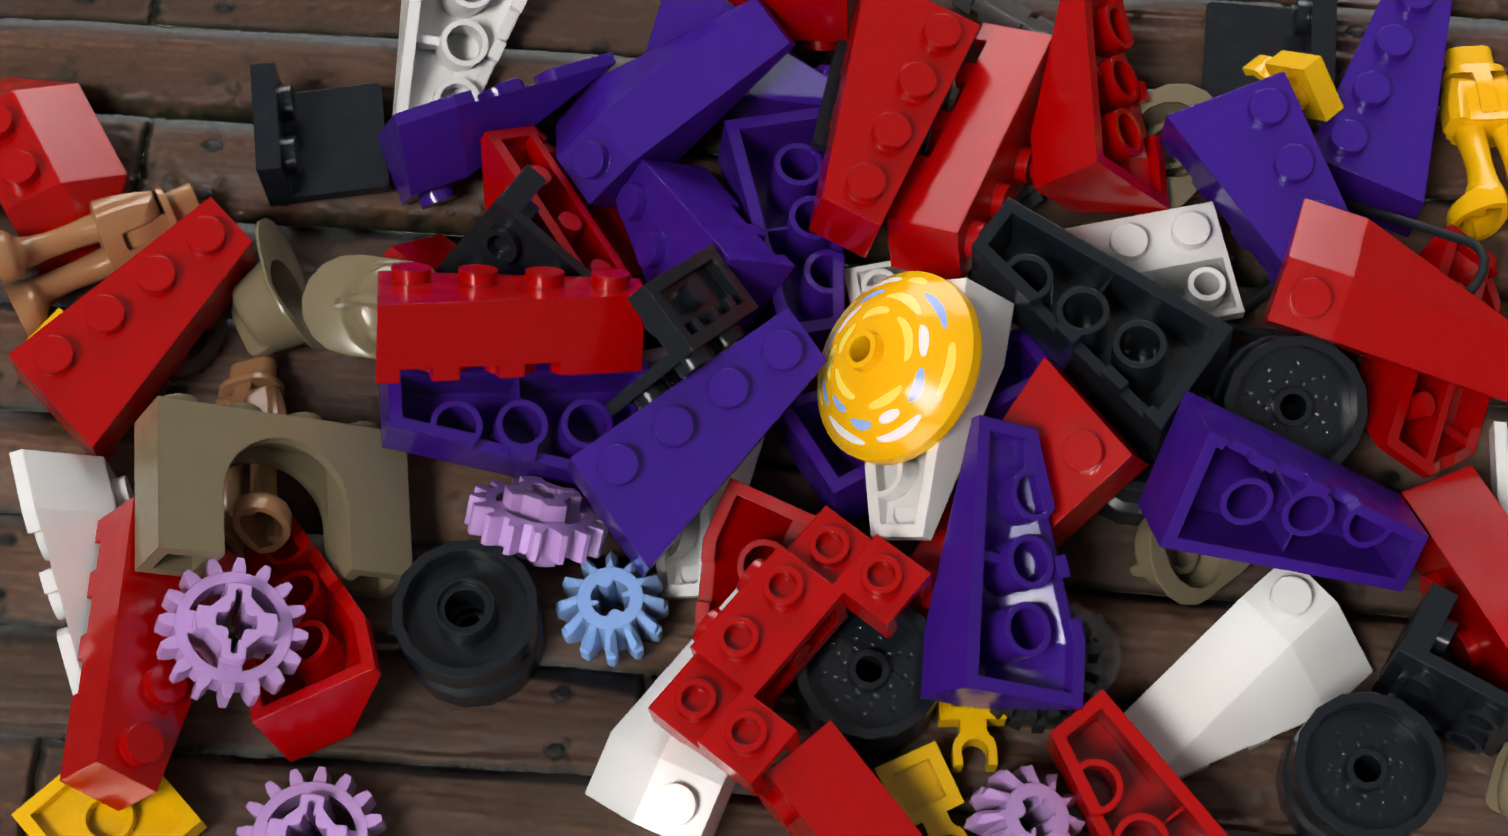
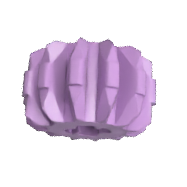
M1031 764L1029 766L1023 765L1013 773L1006 769L1005 771L999 770L990 776L987 787H981L973 793L969 803L976 813L966 819L963 828L980 836H1075L1082 831V827L1086 822L1070 815L1068 812V808L1075 804L1076 796L1074 794L1060 796L1056 792L1058 774H1047L1038 779ZM1022 818L1027 824L1028 832L1022 827L1019 819Z

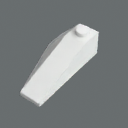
M401 0L393 114L471 90L475 102L478 101L477 96L483 92L527 0Z
M21 449L9 453L21 512L27 533L35 534L43 558L46 561H50L51 568L39 572L44 594L48 595L55 616L58 620L66 619L67 627L57 630V641L71 691L75 695L79 690L82 662L77 661L81 636L87 633L92 601L87 599L90 573L96 570L100 544L95 543L98 521L134 497L127 476L116 477L104 456Z

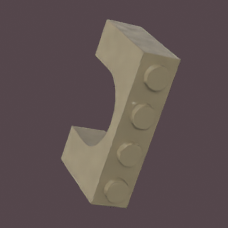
M180 393L168 394L162 397L157 396L135 421V572L182 577L183 573L189 569L201 578L208 560L216 559L218 562L225 555L224 481L229 468L242 464H263L277 468L292 476L309 492L318 507L322 519L324 559L350 595L387 599L396 591L402 574L413 564L407 453L381 447L380 424L371 421H357L350 424L325 421L318 414L310 412H297L289 415L261 411L258 406L249 403H234L227 406L198 402V399L194 396Z

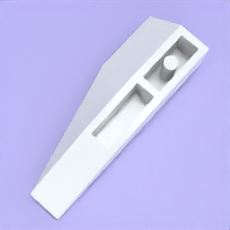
M1213 201L1064 228L1222 321L1243 318L1244 307ZM890 261L844 269V282L849 305L864 292L865 286H872L891 275L908 271L892 268ZM972 267L965 277L972 280ZM1011 321L1010 331L1019 329V327L1013 321Z

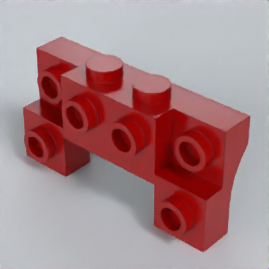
M826 505L788 549L779 545L767 560L758 558L745 570L737 585L738 593L722 611L719 608L711 610L695 629L692 637L694 643L690 646L693 657L648 707L651 717L656 724L676 740L708 759L755 797L764 787L761 776L784 749L792 754L800 744L797 730L769 708L848 617L846 608L890 639L897 630L896 618L916 595L924 599L932 590L931 573L878 534L873 539L869 538Z

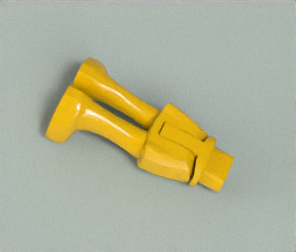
M1484 45L1460 46L1445 51L1444 63L1446 71L1442 74L1441 78L1443 92L1440 115L1442 132L1445 134L1446 139L1450 141V144L1457 146L1466 171L1467 187L1465 193L1448 210L1446 224L1447 226L1454 225L1469 237L1482 241L1495 234L1505 223L1506 219H1508V197L1498 179L1490 148L1497 147L1508 180V76L1502 65L1494 63L1490 47Z

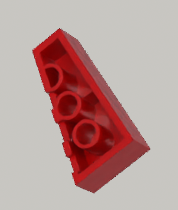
M856 0L809 231L864 258L867 257L981 25L930 0Z
M983 23L976 37L977 47H980V56L976 64L963 63L955 79L956 88L960 89L954 108L952 112L940 109L931 127L932 133L928 145V156L917 155L886 217L892 268L905 271L928 272L945 280L965 278L972 267L973 242L1008 197L1016 201L1025 184L1031 185L1033 183L1029 171L1030 163L1032 162L1030 134L1052 35Z
M210 196L9 353L8 356L19 379L88 455L104 456L108 463L116 452V445L148 408L150 401L170 375L175 376L189 358L188 352L203 332L211 329L231 303L234 287L257 265L253 242Z
M416 262L393 264L391 271H378L376 384L400 383V370L419 369L430 373L429 378L433 382L460 380V373L469 370L470 367L483 366L485 371L496 374L499 378L525 377V375L536 371V364L550 363V371L558 375L641 372L644 325L641 317L627 299L642 287L640 278H630L628 271L615 268L594 269L591 271V277L564 276L565 271L560 268L549 266L526 268L525 275L498 274V268L483 264L460 266L458 273L432 272L431 266Z
M1045 357L1002 419L1003 421L1037 428L1055 505L1049 520L1056 549L1149 466L1146 460L1066 371ZM955 491L945 506L932 540H921L910 559L931 573L932 590L924 599L916 595L908 604V606L924 616L926 620Z
M1470 465L1403 491L1400 495L1429 536L1415 564V568L1420 575L1419 588L1422 597L1425 596L1433 582L1459 595L1447 617L1459 623L1450 641L1451 650L1456 661L1465 671L1471 670L1474 676L1508 693V515L1474 467Z
M135 496L98 521L95 543L100 544L96 570L90 573L87 599L92 600L87 633L81 636L77 661L82 662L79 690L77 694L72 696L60 774V782L117 811L157 792L193 700L191 693L195 684L189 677L173 684L169 680V676L177 663L176 660H158L156 655L160 642L168 637L155 633L154 625L159 614L168 613L161 606L168 589L181 592L179 587L181 577L135 572ZM225 549V555L218 561L222 571L231 572L239 556ZM221 594L206 598L198 604L211 606L221 599ZM198 604L192 610L196 611ZM195 651L198 654V656L207 663V661L202 657V655L199 652Z
M1103 689L1083 705V709L1076 710L1049 733L1046 746L1069 793L1076 796L1075 805L1083 821L1086 822L1085 825L1091 836H1228Z
M831 720L808 735L800 742L792 754L787 752L761 776L764 787L757 796L772 817L791 836H923Z

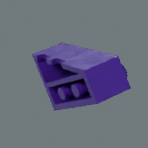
M642 159L615 199L619 216L623 220L634 248L637 262L641 266L647 283L710 244L714 246L759 306V308L739 323L745 332L795 267L786 255L774 254L764 243L767 234L758 225L747 224L737 213L740 205L705 167Z

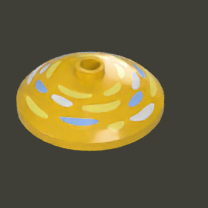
M902 272L882 279L869 287L842 313L825 343L822 354L827 359V362L818 373L817 379L819 412L823 425L832 441L848 455L866 463L894 465L906 462L925 453L936 445L955 425L966 408L975 388L982 356V338L978 317L970 300L956 285L928 272Z

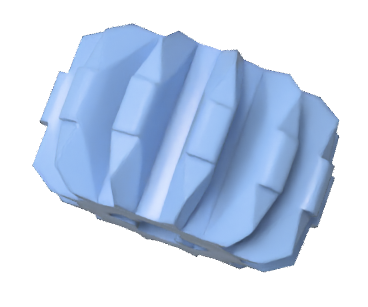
M610 551L605 559V568L597 569L592 561L586 559V563L581 564L584 579L565 576L562 587L568 598L556 603V613L559 619L566 621V624L561 629L566 643L581 642V657L587 661L596 657L602 649L605 650L607 664L614 668L620 660L619 651L627 649L632 657L641 660L645 655L641 639L660 642L663 631L662 626L657 621L669 615L667 600L658 597L663 590L662 580L657 574L643 578L631 561L622 569L619 566L617 554ZM618 602L624 605L623 612L618 609H613L616 607ZM602 607L611 610L607 616L601 614Z

